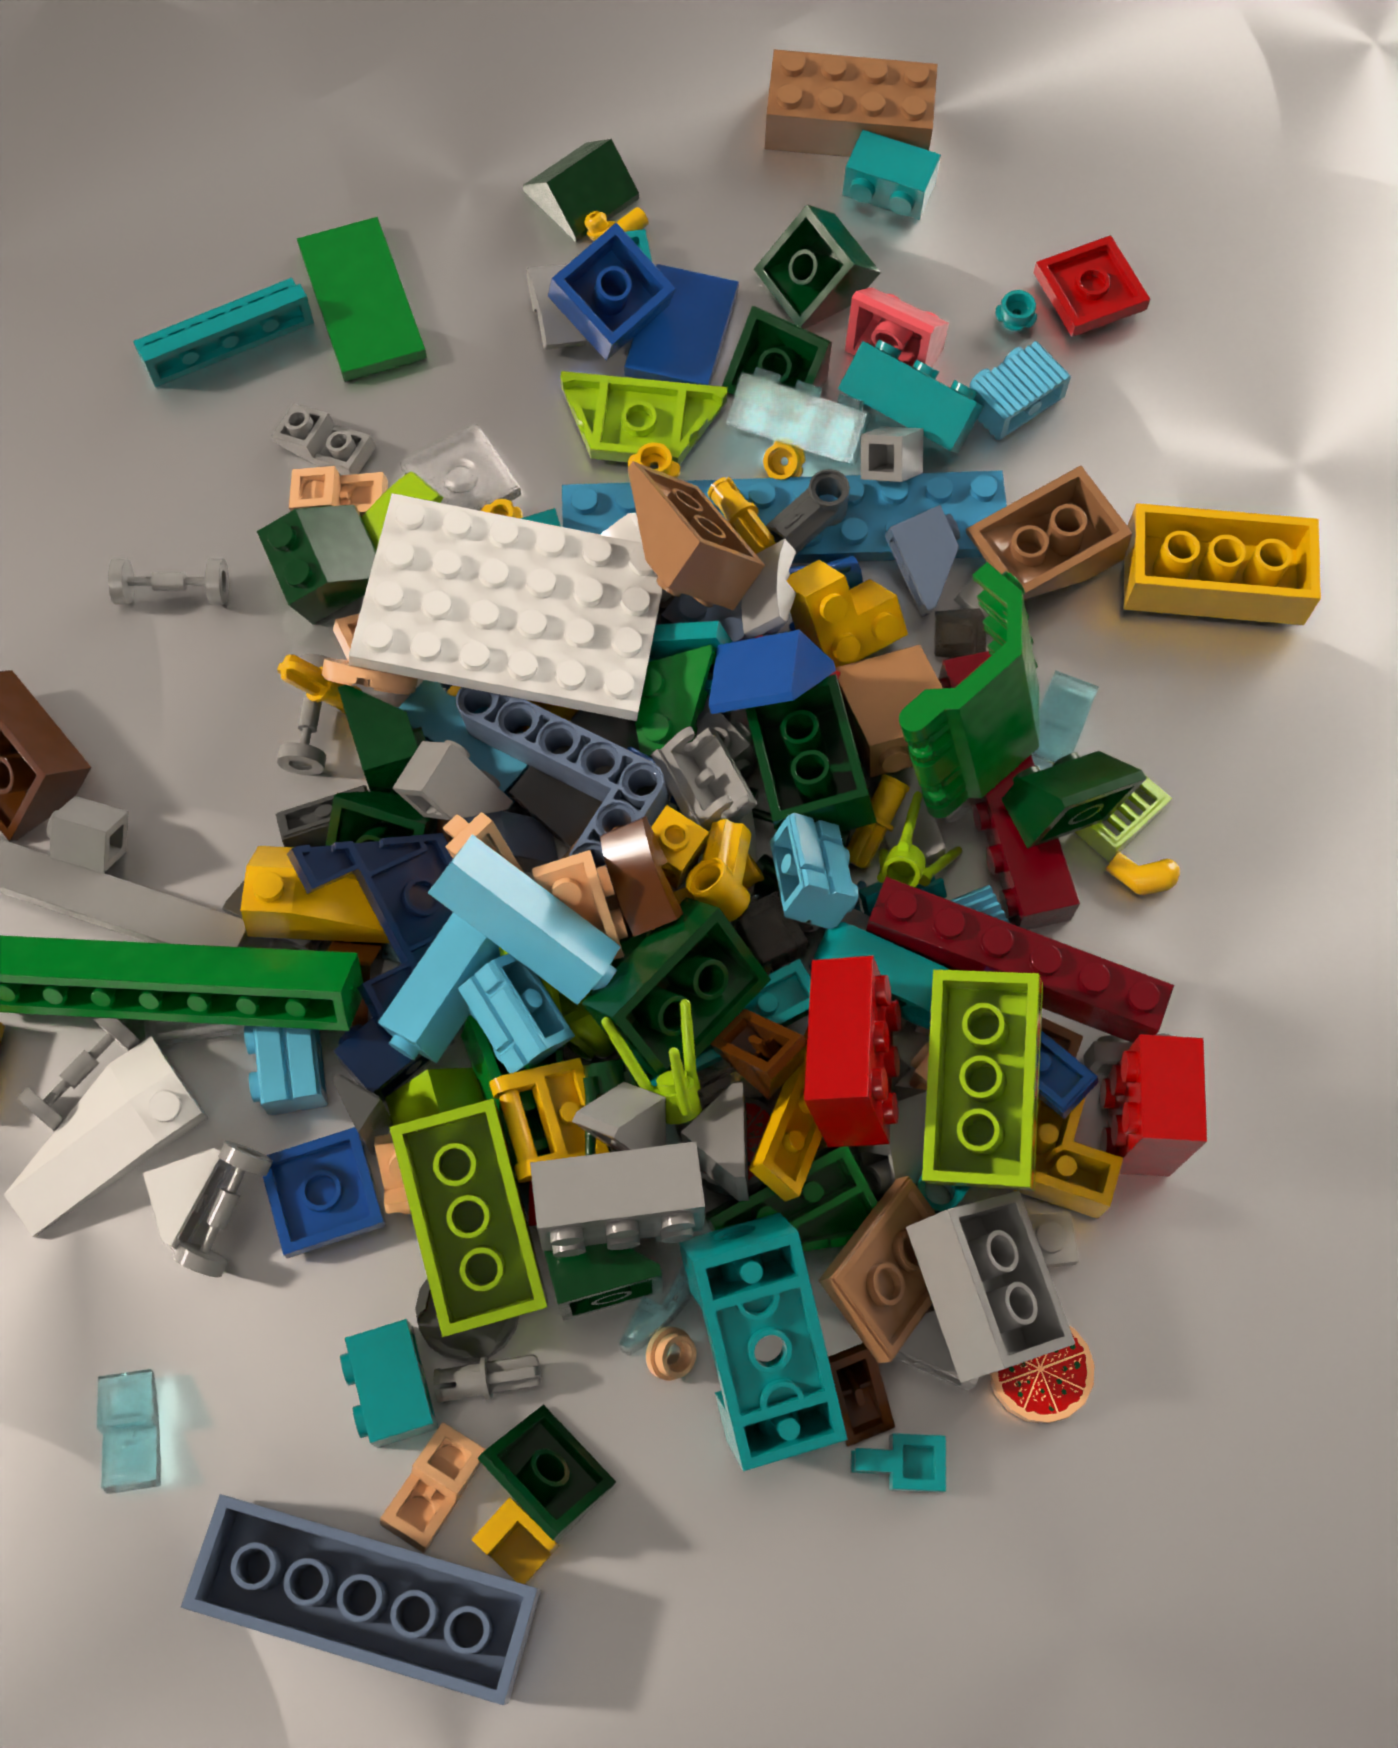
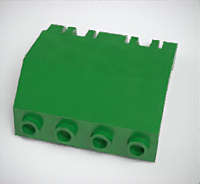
M988 562L972 574V577L984 589L977 595V600H979L978 605L989 614L982 623L985 626L983 627L984 631L994 639L987 645L991 657L957 687L925 689L904 707L899 714L901 730L905 742L908 743V752L919 786L922 788V796L927 811L934 818L949 816L968 798H983L1039 748V684L1036 672L1038 665L1033 655L1032 645L1034 641L1030 636L1028 626L1030 618L1025 609L1023 598L1025 590L1015 576L1007 571L1001 574Z

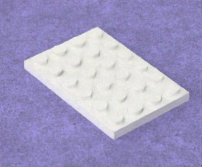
M392 493L349 651V665L637 721L663 589L656 582L657 574L645 560L643 545L640 542Z

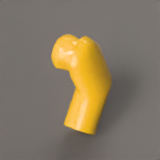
M636 207L618 221H607L605 213L594 211L587 215L584 223L588 229V237L595 241L615 223L627 232L642 230L649 224V221L644 211Z
M1120 851L1105 869V871L1136 894L1143 896L1168 891L1177 884L1180 876L1178 864L1171 859L1164 858L1160 861L1139 866Z

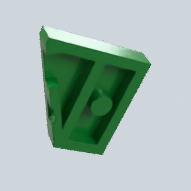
M710 644L648 662L637 721H635L640 752L652 758L651 754L656 749L664 747L678 732L689 726L697 734V718L704 709L708 692L704 690L711 664H715L717 649Z

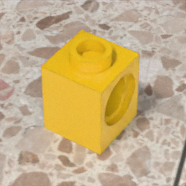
M666 805L651 828L668 861L661 868L669 884L677 889L703 852L709 831Z

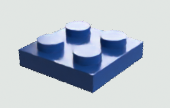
M355 1127L266 1155L273 1160L267 1176H263L282 1252L287 1259L386 1226L362 1138Z

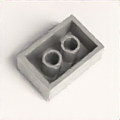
M696 1141L530 1162L536 1223L542 1251L553 1250V1256L555 1257L580 1255L586 1252L585 1246L607 1243L609 1250L629 1249L639 1246V1239L661 1236V1241L664 1243L683 1242L694 1237L693 1232L702 1231L705 1201Z
M1019 1190L947 1209L906 1227L960 1383L1009 1368L1075 1344Z

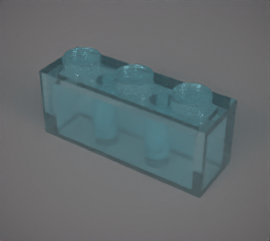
M759 367L755 368L754 375L741 372L726 425L849 465L857 464L861 451V434L867 432L873 414L862 410L865 401L840 393L837 401L821 397L822 387L797 380L796 387L793 388L779 383L781 374Z

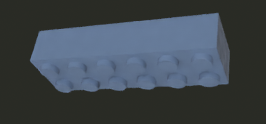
M220 1494L180 1608L500 1705H506L511 1698L541 1589Z

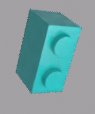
M862 129L845 167L842 195L861 203H868L893 211L898 215H905L920 220L936 184L941 154Z
M407 1319L345 1337L348 1353L340 1355V1362L347 1385L356 1384L360 1405L353 1406L352 1409L360 1438L368 1436L370 1444L379 1448L439 1428L414 1329Z

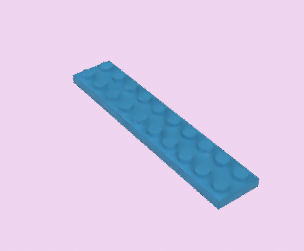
M1003 470L922 473L903 482L863 480L861 475H847L845 477L849 482L850 490L845 518L835 526L826 527L794 556L792 564L813 563L817 560L826 563L854 556L858 562L895 560L885 538L888 529L938 505H941L945 515L951 514L960 532V539L956 540L959 548L955 558L983 557L966 534V529L1007 506ZM812 477L732 480L744 498L758 507V517L766 526L809 488ZM717 480L685 481L698 486L723 515L720 509L708 497L710 486ZM631 483L562 485V518L564 528L601 535L628 513L636 514ZM829 494L822 495L819 497L821 500L827 502H832L838 499L837 497Z

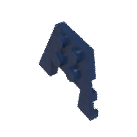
M443 833L382 838L380 841L353 843V841L334 842L333 845L319 847L301 845L292 848L287 853L307 894L351 874L355 875L399 958L401 965L357 987L378 1028L381 1027L378 1023L453 913L428 894V891L453 859L445 847L448 842Z

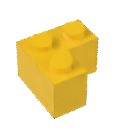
M817 560L790 574L787 580L788 584L797 593L790 609L795 629H800L834 661L835 667L860 661L908 635L897 595L871 579L849 589L845 575L821 560Z
M1038 1098L1035 1190H1019V1192L1098 1219L1111 1206L1123 1158L1074 1142L1085 1098L1065 1119Z

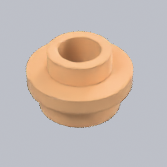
M667 1326L659 1329L651 1337L646 1350V1363L648 1369L655 1377L667 1381L675 1380L685 1376L693 1368L696 1361V1347L684 1330Z

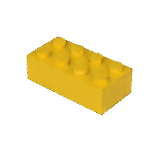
M1136 503L1127 525L1133 534L1124 559V610L1305 625L1321 599L1319 519Z

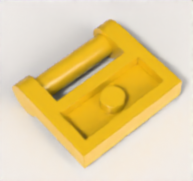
M580 1058L502 1075L489 1082L493 1098L500 1100L518 1162L514 1166V1171L518 1183L532 1181L530 1162L585 1156V1130L572 1122L576 1112L585 1107L583 1083L585 1074ZM530 1089L533 1092L551 1153L539 1157L519 1092ZM596 1138V1154L609 1153L608 1146Z

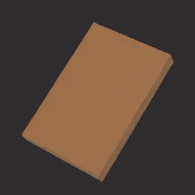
M910 1176L897 1178L818 1280L878 1364L892 1362L932 1305L906 1227L931 1217L936 1213Z

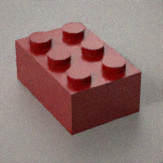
M874 956L812 960L804 1101L828 1147L890 1144V1125L898 1123V1100L896 1093H891L892 1077H899L900 1058L897 1046H893V1032L901 1030V1011L899 1002L891 1001L888 975L880 974Z
M1140 1034L1130 1048L1123 1052L1120 1061L1112 1066V1070L1107 1078L1102 1079L1100 1104L1102 1108L1108 1109V1127H1103L1101 1151L1123 1158L1119 1174L1169 1177L1207 1142L1203 1038Z

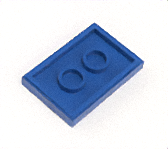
M657 264L656 267L676 290L669 306L633 337L624 366V376L638 379L711 385L738 294L739 282Z

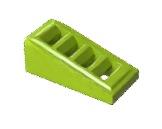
M1147 776V779L1139 788L1155 802L1149 805L1137 793L1133 792L1128 799L1142 810L1143 813L1139 816L1128 805L1123 803L1117 810L1132 823L1128 826L1114 813L1107 819L1120 832L1118 836L1102 823L1074 832L1109 863L1172 800L1171 796Z

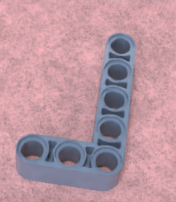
M464 687L459 689L456 695V706L471 736L602 802L569 856L590 850L595 865H606L600 841L601 835L617 826L628 824L646 816L652 827L665 806L669 805V795L664 775L660 767L655 763L525 699ZM481 707H489L483 713L474 714V712ZM522 726L530 727L527 731L521 734L513 733L516 729ZM561 746L571 747L567 752L563 754L553 753L557 748ZM602 766L613 767L606 774H593ZM650 786L655 788L647 795L639 796L634 794L642 787Z

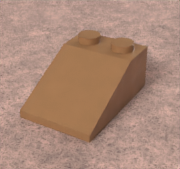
M632 461L628 467V473L645 560L657 574L656 582L658 585L676 597L683 593L692 596L704 606L713 607L716 604L734 610L765 567V564L698 486Z
M1081 465L966 529V534L990 565L1001 574L1007 571L1018 579L1025 590L1024 600L1087 581L1123 561L1133 534Z

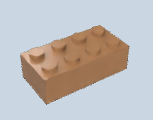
M774 49L764 149L850 157L863 129L929 151L933 131L938 64Z

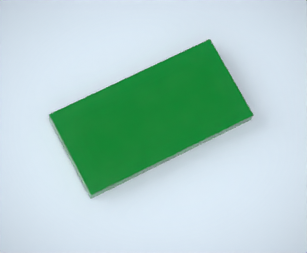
M378 217L296 238L344 382L427 359L422 338Z

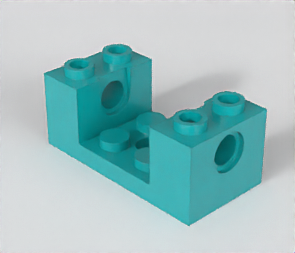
M779 1212L697 1235L687 1241L678 1242L690 1292L702 1309L721 1387V1391L715 1392L726 1441L742 1470L747 1471L848 1440L799 1232ZM768 1335L780 1337L782 1349L775 1359L760 1361L755 1358V1347L760 1339Z

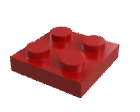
M1111 235L1037 261L1033 273L1071 337L1145 311L1151 300Z

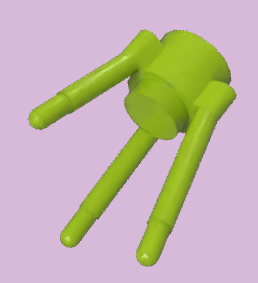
M919 791L913 794L898 845L894 846L890 852L885 848L879 851L880 870L877 880L881 883H884L885 878L889 877L916 887L918 883L928 886L933 876L953 862L963 852L960 846H956L930 866H925L924 854L917 846L912 844V837L923 797Z
M683 999L680 1002L685 1071L679 1050L672 1047L669 1050L671 1070L662 1073L656 1079L657 1086L651 1084L609 1017H604L601 1020L602 1026L639 1087L665 1097L666 1123L671 1125L682 1124L695 1119L701 1113L702 1106L697 1092L701 1086L696 1071L690 1001Z

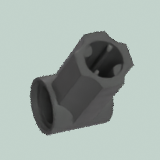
M833 469L821 470L814 474L810 480L809 488L766 525L773 535L774 541L777 543L786 539L797 554L826 527L835 526L842 522L848 509L850 486L847 478L841 472ZM829 494L837 497L838 499L832 502H827L821 500L819 497L822 495Z

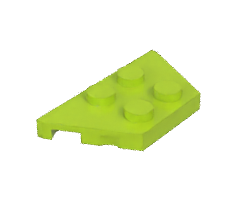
M561 371L560 375L561 388L591 459L628 462L629 457L637 454L643 445L661 443L670 450L672 461L680 465L727 403L728 387Z

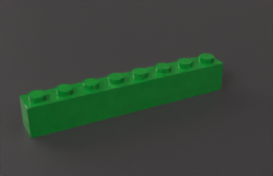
M0 935V1012L349 1031L362 1000L357 987L363 983L358 953Z

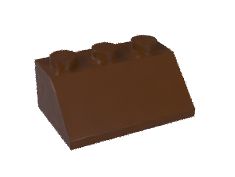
M13 670L0 671V831L9 842L19 840L50 818L54 811L59 810L76 796L92 767Z

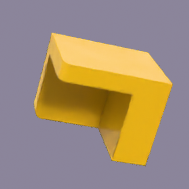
M510 1497L471 1539L510 1577L521 1584H526L560 1546Z

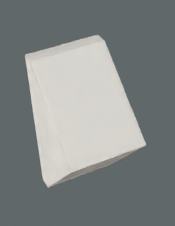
M215 1148L143 1173L161 1241L173 1251H176L179 1242H191L232 1165L218 1157L220 1151Z

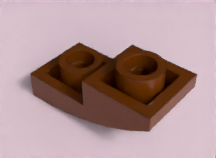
M646 816L600 836L611 883L633 936L635 937L677 920L683 914V911L661 868L668 861Z

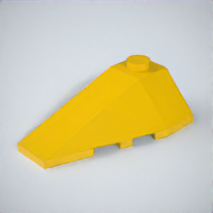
M257 847L246 866L240 909L248 937L391 944L355 875L351 874L307 894L287 856V853L294 847Z

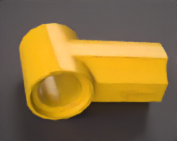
M723 819L711 824L702 861L694 866L688 874L686 888L697 901L719 907L728 921L731 922L744 913L750 902V893L743 886L742 882L752 833L743 823H734L728 819Z

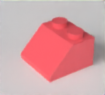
M872 287L858 290L852 296L845 351L855 356L862 341L875 346L878 339L902 351L898 358L900 361L913 366L917 359L933 367L944 349L949 322L940 319L932 312L923 311L907 304L895 295L883 293Z

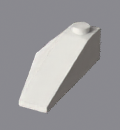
M150 1036L107 1065L4 1196L31 1236L35 1237L208 1119V1116L157 1042Z

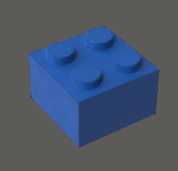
M615 223L552 277L548 297L607 361L669 306L676 288L625 231Z

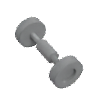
M113 558L108 570V586L110 597L114 604H131L134 596V586H152L153 591H186L187 586H205L207 599L211 605H225L229 596V573L225 559H208L205 577H187L185 572H153L151 577H134L133 567L128 558Z
M319 654L299 656L319 668L323 666L324 658H330ZM307 696L303 698L298 729L302 731L300 743H285L279 747L277 764L284 770L300 775H317L324 771L326 762L325 752L309 745L311 733L317 732L322 701L317 703L309 700Z
M94 1017L93 1020L107 1034L89 1053L84 1050L59 1075L63 1080L43 1100L29 1087H26L17 1097L25 1107L53 1131L59 1127L64 1118L51 1106L70 1086L75 1089L99 1064L96 1059L115 1040L129 1051L141 1042L118 1019Z
M230 1141L224 1142L218 1157L236 1167L227 1189L221 1188L206 1221L210 1227L202 1245L184 1241L179 1242L173 1259L182 1266L211 1277H222L228 1263L225 1257L211 1250L219 1230L226 1229L238 1203L240 1195L236 1192L245 1172L267 1176L273 1160L268 1156Z

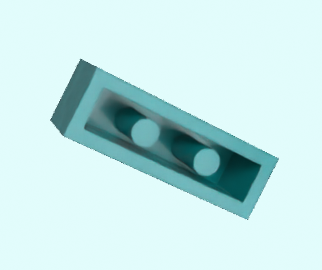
M878 339L875 346L862 341L838 390L907 428H924V437L951 452L959 454L984 408L982 404L974 401L978 392L956 380L953 381L951 387L935 380L939 374L938 370L917 359L913 366L900 361L898 358L902 351Z

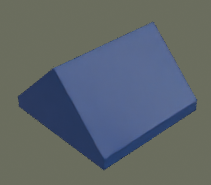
M800 629L718 645L709 698L711 714L793 701L835 672L834 661Z

